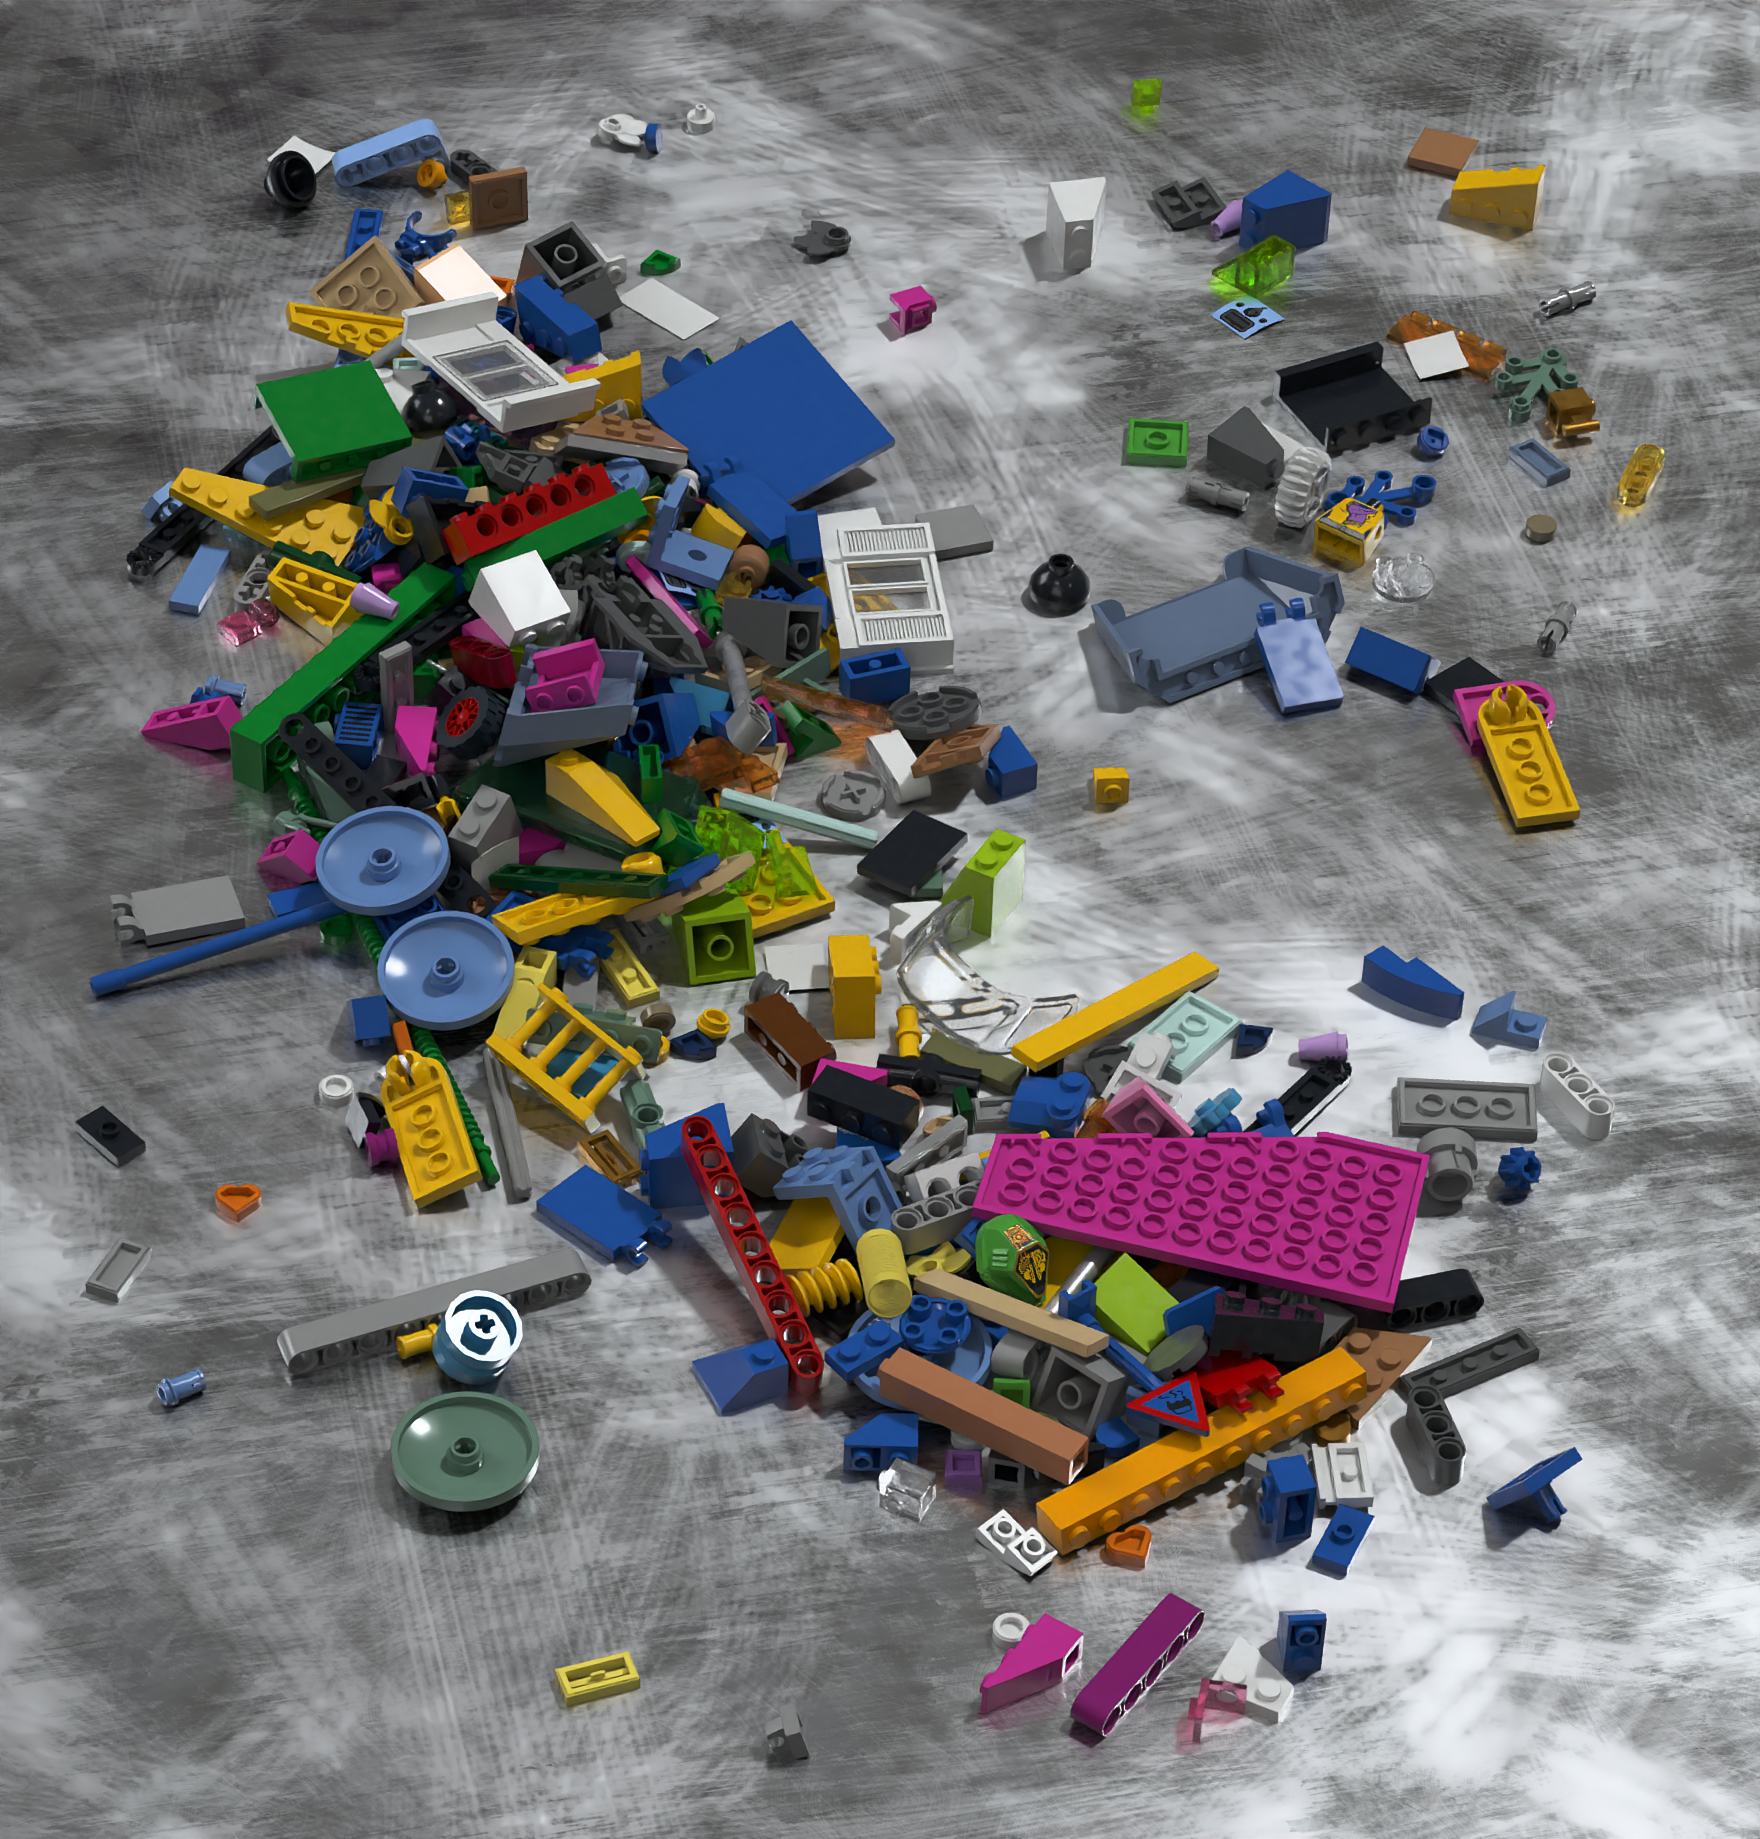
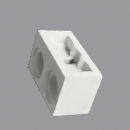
M973 1152L903 1176L911 1201L915 1203L929 1198L928 1188L931 1184L937 1189V1193L940 1194L959 1187L961 1173L967 1177L968 1183L981 1179L984 1169L978 1152Z

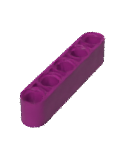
M1172 1593L1168 1594L1078 1694L1073 1702L1070 1717L1103 1736L1108 1735L1197 1635L1204 1622L1205 1611Z

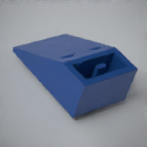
M385 490V491L382 493V495L380 496V498H378L377 500H378V501H381L382 498H383V495H384L388 490ZM369 503L363 512V517L365 518L363 526L359 528L354 537L355 549L345 563V567L348 568L347 570L357 575L397 546L387 539L383 528L372 519L369 512Z

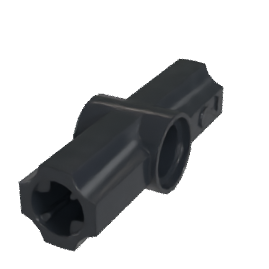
M879 1053L876 1068L888 1070L887 1084L907 1086L914 1090L921 1098L932 1099L940 1093L952 1094L954 1087L966 1086L969 1097L978 1098L982 1069L946 1064L941 1056L934 1053L922 1054L918 1059Z

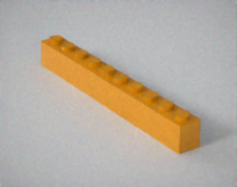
M1340 1346L1282 1376L1276 1384L1284 1390V1395L1269 1400L1262 1392L1256 1391L1245 1396L1248 1402L1253 1404L1254 1409L1238 1414L1231 1406L1226 1405L1208 1414L1207 1419L1210 1427L1208 1437L1179 1429L1036 1503L1038 1530L1062 1556L1081 1548L1107 1532H1112L1132 1519L1143 1516L1155 1507L1177 1498L1180 1494L1208 1482L1211 1478L1228 1469L1237 1467L1240 1463L1246 1461L1252 1453L1257 1455L1266 1452L1276 1444L1298 1435L1301 1431L1321 1421L1329 1419L1332 1415L1349 1406L1358 1404L1361 1400L1367 1398V1372Z

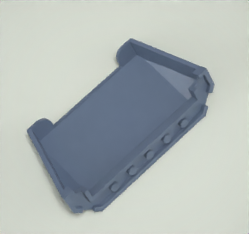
M1245 547L1225 557L1222 565L1224 580L1127 617L1123 606L1116 600H1104L1091 605L1098 635L1131 681L1161 700L1172 703L1265 667L1254 637L1256 628L1260 627L1256 619V613L1261 612L1260 604L1272 602L1276 611V620L1287 619L1285 610L1286 608H1291L1289 599L1302 598L1305 605L1306 620L1316 619L1323 641L1326 643L1332 632L1329 628L1335 615L1341 613L1345 604L1338 573H1328L1255 548Z
M526 642L517 676L518 681L515 684L509 708L506 712L493 766L502 767L625 735L627 726L635 725L639 707L633 706V696L637 680L644 681L648 662L642 661L644 652L599 649L605 663V668L596 703L574 709L533 713L525 695L526 688L537 685L539 677L532 660L534 653L556 647L537 646Z

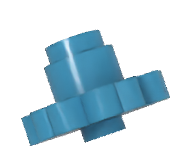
M1228 1088L1213 1101L1208 1098L1194 1110L1196 1114L1188 1122L1194 1131L1190 1138H1201L1204 1135L1207 1137L1208 1133H1214L1216 1128L1223 1126L1221 1122L1223 1119L1233 1115L1231 1111L1242 1100V1097L1234 1088Z

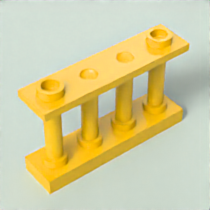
M541 982L537 989L545 1002L511 1038L507 1037L504 1040L494 1032L487 1039L486 1044L496 1059L591 1135L600 1126L595 1115L597 1111L596 1106L629 1070L643 1080L647 1075L641 1063L644 1059L631 1046H628L626 1049L569 1005L568 997L560 989L554 987L551 990ZM555 1011L569 1021L536 1058L532 1056L528 1059L521 1054L523 1051L521 1047ZM581 1030L594 1042L561 1077L556 1076L555 1079H552L545 1073L547 1071L546 1066ZM606 1050L619 1062L586 1097L581 1096L577 1099L570 1093L572 1091L571 1086Z

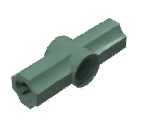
M641 1079L628 1081L624 1087L620 1088V1098L632 1127L633 1142L639 1146L640 1150H645V1135L665 1126L663 1109L656 1103L649 1083H644Z

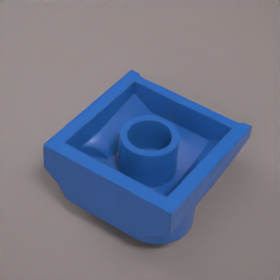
M1066 1072L1058 1078L1023 1076L1012 1101L1007 1127L1036 1134L1046 1130L1052 1138H1076L1093 1096V1086H1090L1086 1076L1078 1072Z

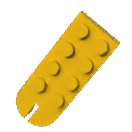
M1512 684L1507 685L1505 699L1502 701L1503 691L1501 686H1498L1492 691L1490 699L1480 706L1477 728L1516 827L1579 819V805L1540 709L1528 699L1523 689Z
M652 852L633 854L624 859L621 865L622 871L665 874L661 858ZM557 893L491 915L492 923L505 936L519 945L530 946L538 943L542 937L563 935L568 933L572 927L581 924H596L601 921L602 917L611 914L622 915L631 911V907L661 897L659 893L652 899Z
M405 1050L403 1053L411 1066L412 1072L410 1075L415 1085L411 1084L409 1074L399 1057L392 1055L386 1064V1078L382 1083L380 1095L390 1127L393 1128L396 1136L399 1155L413 1199L420 1209L483 1179L446 1070L434 1058L422 1057L416 1051Z

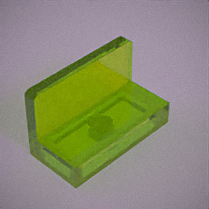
M779 829L766 830L765 856L778 898L816 894L817 885L805 847L785 848Z

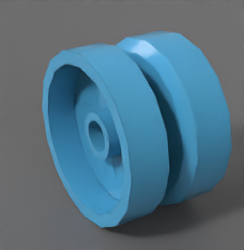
M474 1290L461 1294L450 1304L444 1318L437 1327L432 1339L433 1355L439 1367L457 1381L472 1385L492 1382L505 1371L523 1336L522 1321L516 1309L507 1300L492 1292Z

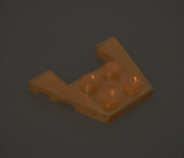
M720 736L713 739H705L697 745L686 748L680 757L666 760L661 764V769L670 768V772L662 774L663 803H657L656 816L665 808L687 819L688 814L686 807L681 801L682 799L740 777L744 778L752 793L779 784L778 773L775 769L752 755L743 753L732 743Z

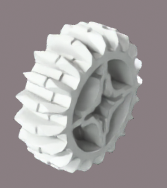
M1302 446L1294 452L1293 456L1289 458L1288 465L1285 466V471L1281 476L1278 486V493L1275 496L1276 503L1274 507L1278 521L1286 526L1300 529L1304 525L1308 526L1310 520H1313L1322 506L1326 491L1328 490V483L1331 479L1330 472L1332 467L1331 458L1327 453L1322 452L1321 449Z

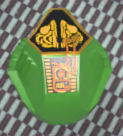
M1014 1214L996 1216L985 1222L979 1229L975 1241L977 1272H979L983 1282L994 1291L1007 1296L1010 1295L1012 1298L1033 1306H1038L1045 1302L1050 1253L1046 1246L1047 1243L1044 1241L1045 1235L1025 1219Z

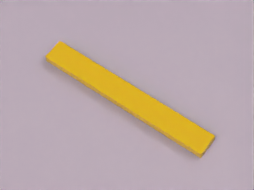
M1194 951L1014 1044L1011 1055L1034 1072H1037L1183 996L1187 991H1192L1217 978L1219 967Z

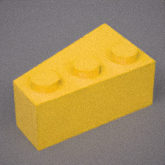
M1537 165L1535 169L1523 170L1520 167H1511L1510 171L1495 172L1494 169L1459 172L1451 192L1449 214L1533 231L1541 209L1546 165Z
M640 351L632 352L630 356L615 361L613 359L605 361L603 365L588 370L584 368L561 376L569 383L595 378L601 383V389L596 390L593 410L578 413V416L553 422L587 421L596 415V411L621 398L628 407L629 420L642 419Z
M285 557L279 561L267 577L272 604L326 646L335 637H338L349 628L355 620L364 615V613L356 612L355 608L350 606L351 595L358 583Z
M868 935L828 936V973L830 995H833L834 1006H832L834 1039L875 1038V995H881L882 993L876 947H870Z

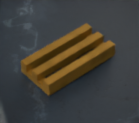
M608 1129L578 1142V1151L591 1167L619 1187L621 1184L625 1187L632 1185L633 1179L639 1182V1175H644V1171L640 1170V1166ZM601 1141H603L606 1144V1146L611 1150V1152L617 1157V1159L623 1164V1166L628 1171L625 1172L619 1166V1164L615 1161V1157L610 1153V1151H607L602 1146V1144L600 1143Z

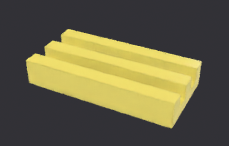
M629 1651L555 1669V1678L557 1683L560 1684V1691L564 1695L566 1706L640 1688V1677ZM626 1667V1668H623V1669H619V1670H615V1671H611V1672L605 1673L606 1671H610V1670H614V1669ZM590 1676V1677H587V1678L575 1680V1679H578V1678Z

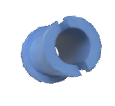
M215 675V677H208L204 693L212 695L216 691L221 697L230 695L233 702L242 705L246 699L247 692L245 691L248 687L246 684L223 680L220 675Z
M197 1368L173 1379L163 1378L161 1383L157 1385L159 1399L164 1405L170 1404L174 1406L182 1398L205 1391L206 1382L199 1383V1381L205 1379L203 1373Z

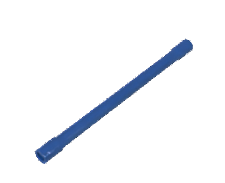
M329 900L151 960L89 978V983L94 996L98 997L122 989L129 984L349 911L338 907Z

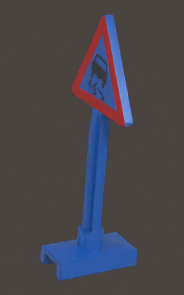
M1086 1279L1082 1281L1081 1292L1073 1296L1066 1290L1059 1293V1316L1106 1333L1101 1328V1324L1095 1319L1097 1286ZM1109 1335V1346L1102 1351L1149 1391V1393L1127 1403L1126 1412L1208 1437L1210 1427L1196 1371H1190L1168 1383H1163Z

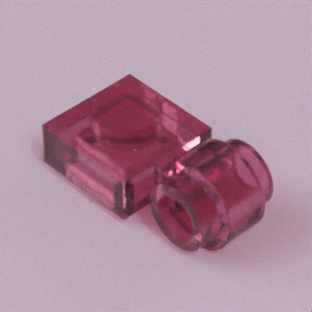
M256 599L250 605L249 611L251 614L248 615L244 610H240L217 622V631L237 648L262 635L261 627H272L278 622L280 614L277 606L268 599Z

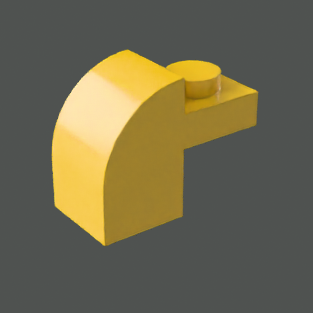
M708 503L705 504L691 528V533L694 537L734 550V552L747 533L720 506L716 509Z

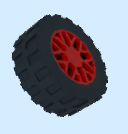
M480 686L468 687V689L462 690L457 696H454L443 709V713L438 719V726H436V739L443 748L460 760H474L481 754H485L500 736L506 716L505 706Z

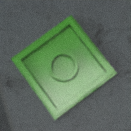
M1129 418L1126 463L1186 467L1189 422Z

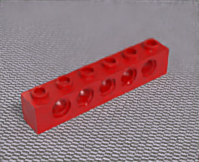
M588 462L572 469L573 474L566 477L564 472L549 478L547 480L549 484L545 486L537 482L524 488L525 494L517 496L516 492H512L498 499L500 502L498 505L493 506L491 502L475 508L476 514L468 516L467 512H463L450 518L451 525L441 530V533L456 565L616 495V491L603 464L599 463L590 467Z

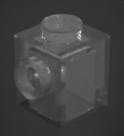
M896 1458L889 1470L884 1469L878 1478L876 1489L880 1491L879 1507L892 1514L900 1515L919 1523L936 1498L937 1473Z

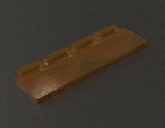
M1416 310L1410 316L1404 315L1390 329L1386 338L1404 345L1407 342L1454 331L1461 351L1469 364V367L1461 369L1486 380H1489L1506 361V347L1489 340L1483 345L1484 338L1464 330L1458 334L1459 328L1440 320H1436L1433 323V317Z

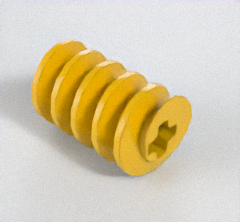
M838 1259L835 1265L833 1263H825L822 1269L820 1267H812L809 1273L799 1271L796 1277L793 1275L785 1276L804 1317L810 1316V1305H813L817 1313H822L824 1310L823 1301H826L831 1309H835L837 1306L836 1297H839L844 1305H848L850 1303L849 1293H853L857 1301L863 1299V1290L858 1274L846 1259Z

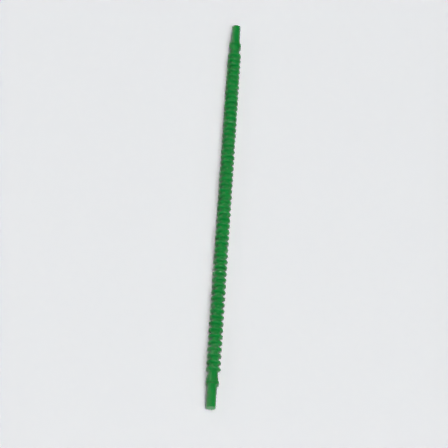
M285 767L281 771V775L289 789L288 796L295 803L294 808L297 814L303 813L309 817L322 819L313 800L307 796L309 793L307 788L300 784L293 768ZM307 824V828L311 831L310 836L321 844L329 833L328 829ZM347 912L364 944V948L367 950V954L377 970L380 953L386 943L374 923V919L369 915ZM405 1021L409 1036L415 1044L418 1053L422 1057L438 1060L446 1070L478 1165L488 1184L498 1183L500 1175L491 1159L492 1151L489 1146L484 1144L485 1137L481 1133V1129L478 1127L473 1114H471V1109L461 1094V1090L458 1088V1084L451 1074L445 1058L438 1049L431 1031Z

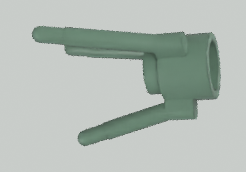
M283 811L274 819L273 830L278 836L300 829L310 835L311 831L307 828V824L333 829L339 823L309 817L303 813L295 815L289 811Z

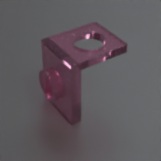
M1205 1678L1201 1679L1198 1698L1191 1697L1188 1711V1720L1194 1721L1192 1742L1200 1743L1206 1709L1244 1714L1247 1685ZM1223 1691L1231 1692L1238 1699L1234 1702H1224L1218 1699L1216 1694Z

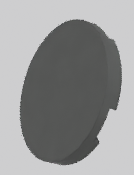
M939 686V691L927 692L921 695L914 691L900 697L890 705L886 711L887 726L889 731L899 730L905 739L926 740L941 738L965 730L977 722L982 715V705L977 693L965 687Z

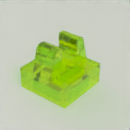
M1161 79L1133 80L1130 97L1132 106H1140L1142 114L1154 113L1153 105L1160 104L1162 93Z

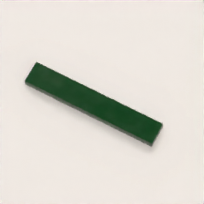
M506 864L488 877L490 888L652 899L670 886L668 875L523 864Z

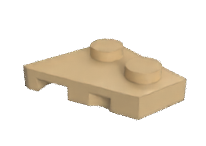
M759 655L743 659L750 690L783 672L782 668L773 666ZM724 663L721 664V672L694 674L695 683L731 693Z

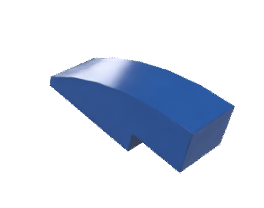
M1384 945L1364 956L1361 981L1378 993L1421 1012L1453 1020L1461 1018L1464 992L1416 957L1409 962H1405Z

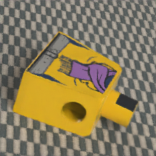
M1345 498L1315 520L1314 544L1364 566L1384 534V508L1382 503L1375 498L1369 499L1365 504L1353 498Z

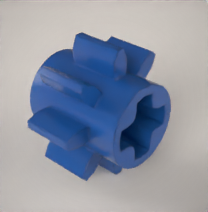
M466 423L461 428L452 426L444 433L446 441L459 461L461 458L469 461L476 456V450L479 445L477 441L480 439V436Z
M1523 1147L1510 1148V1155H1501L1498 1174L1505 1182L1506 1188L1515 1187L1516 1191L1530 1190V1183H1539L1538 1178L1541 1174L1542 1166L1539 1159L1535 1156V1151H1525Z

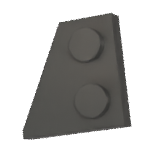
M480 441L476 450V455L492 482L497 483V486L503 491L509 493L521 492L522 487L533 472L534 464Z

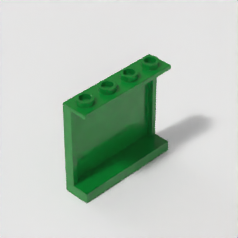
M370 360L256 384L253 406L255 409L263 407L292 459L291 476L295 483L367 468L370 462L412 445L413 436Z

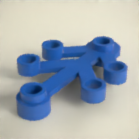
M1381 470L1375 473L1374 481L1365 494L1353 498L1354 495H1360L1364 492L1365 480L1360 476H1350L1347 478L1346 486L1342 491H1334L1328 495L1324 501L1323 508L1327 512L1345 498H1353L1364 504L1369 499L1375 498L1382 503L1383 512L1397 516V521L1401 525L1410 526L1416 521V510L1410 506H1400L1391 502L1414 498L1419 502H1428L1435 495L1436 480L1428 475H1418L1413 478L1412 487L1382 492V490L1392 487L1393 475L1389 471ZM1383 513L1384 530L1387 528L1388 516L1385 513Z

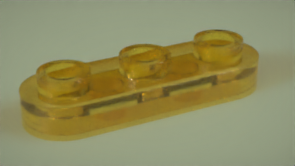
M1644 444L1636 448L1618 484L1617 499L1625 506L1637 507L1647 501L1664 466L1665 452L1662 448L1653 444Z

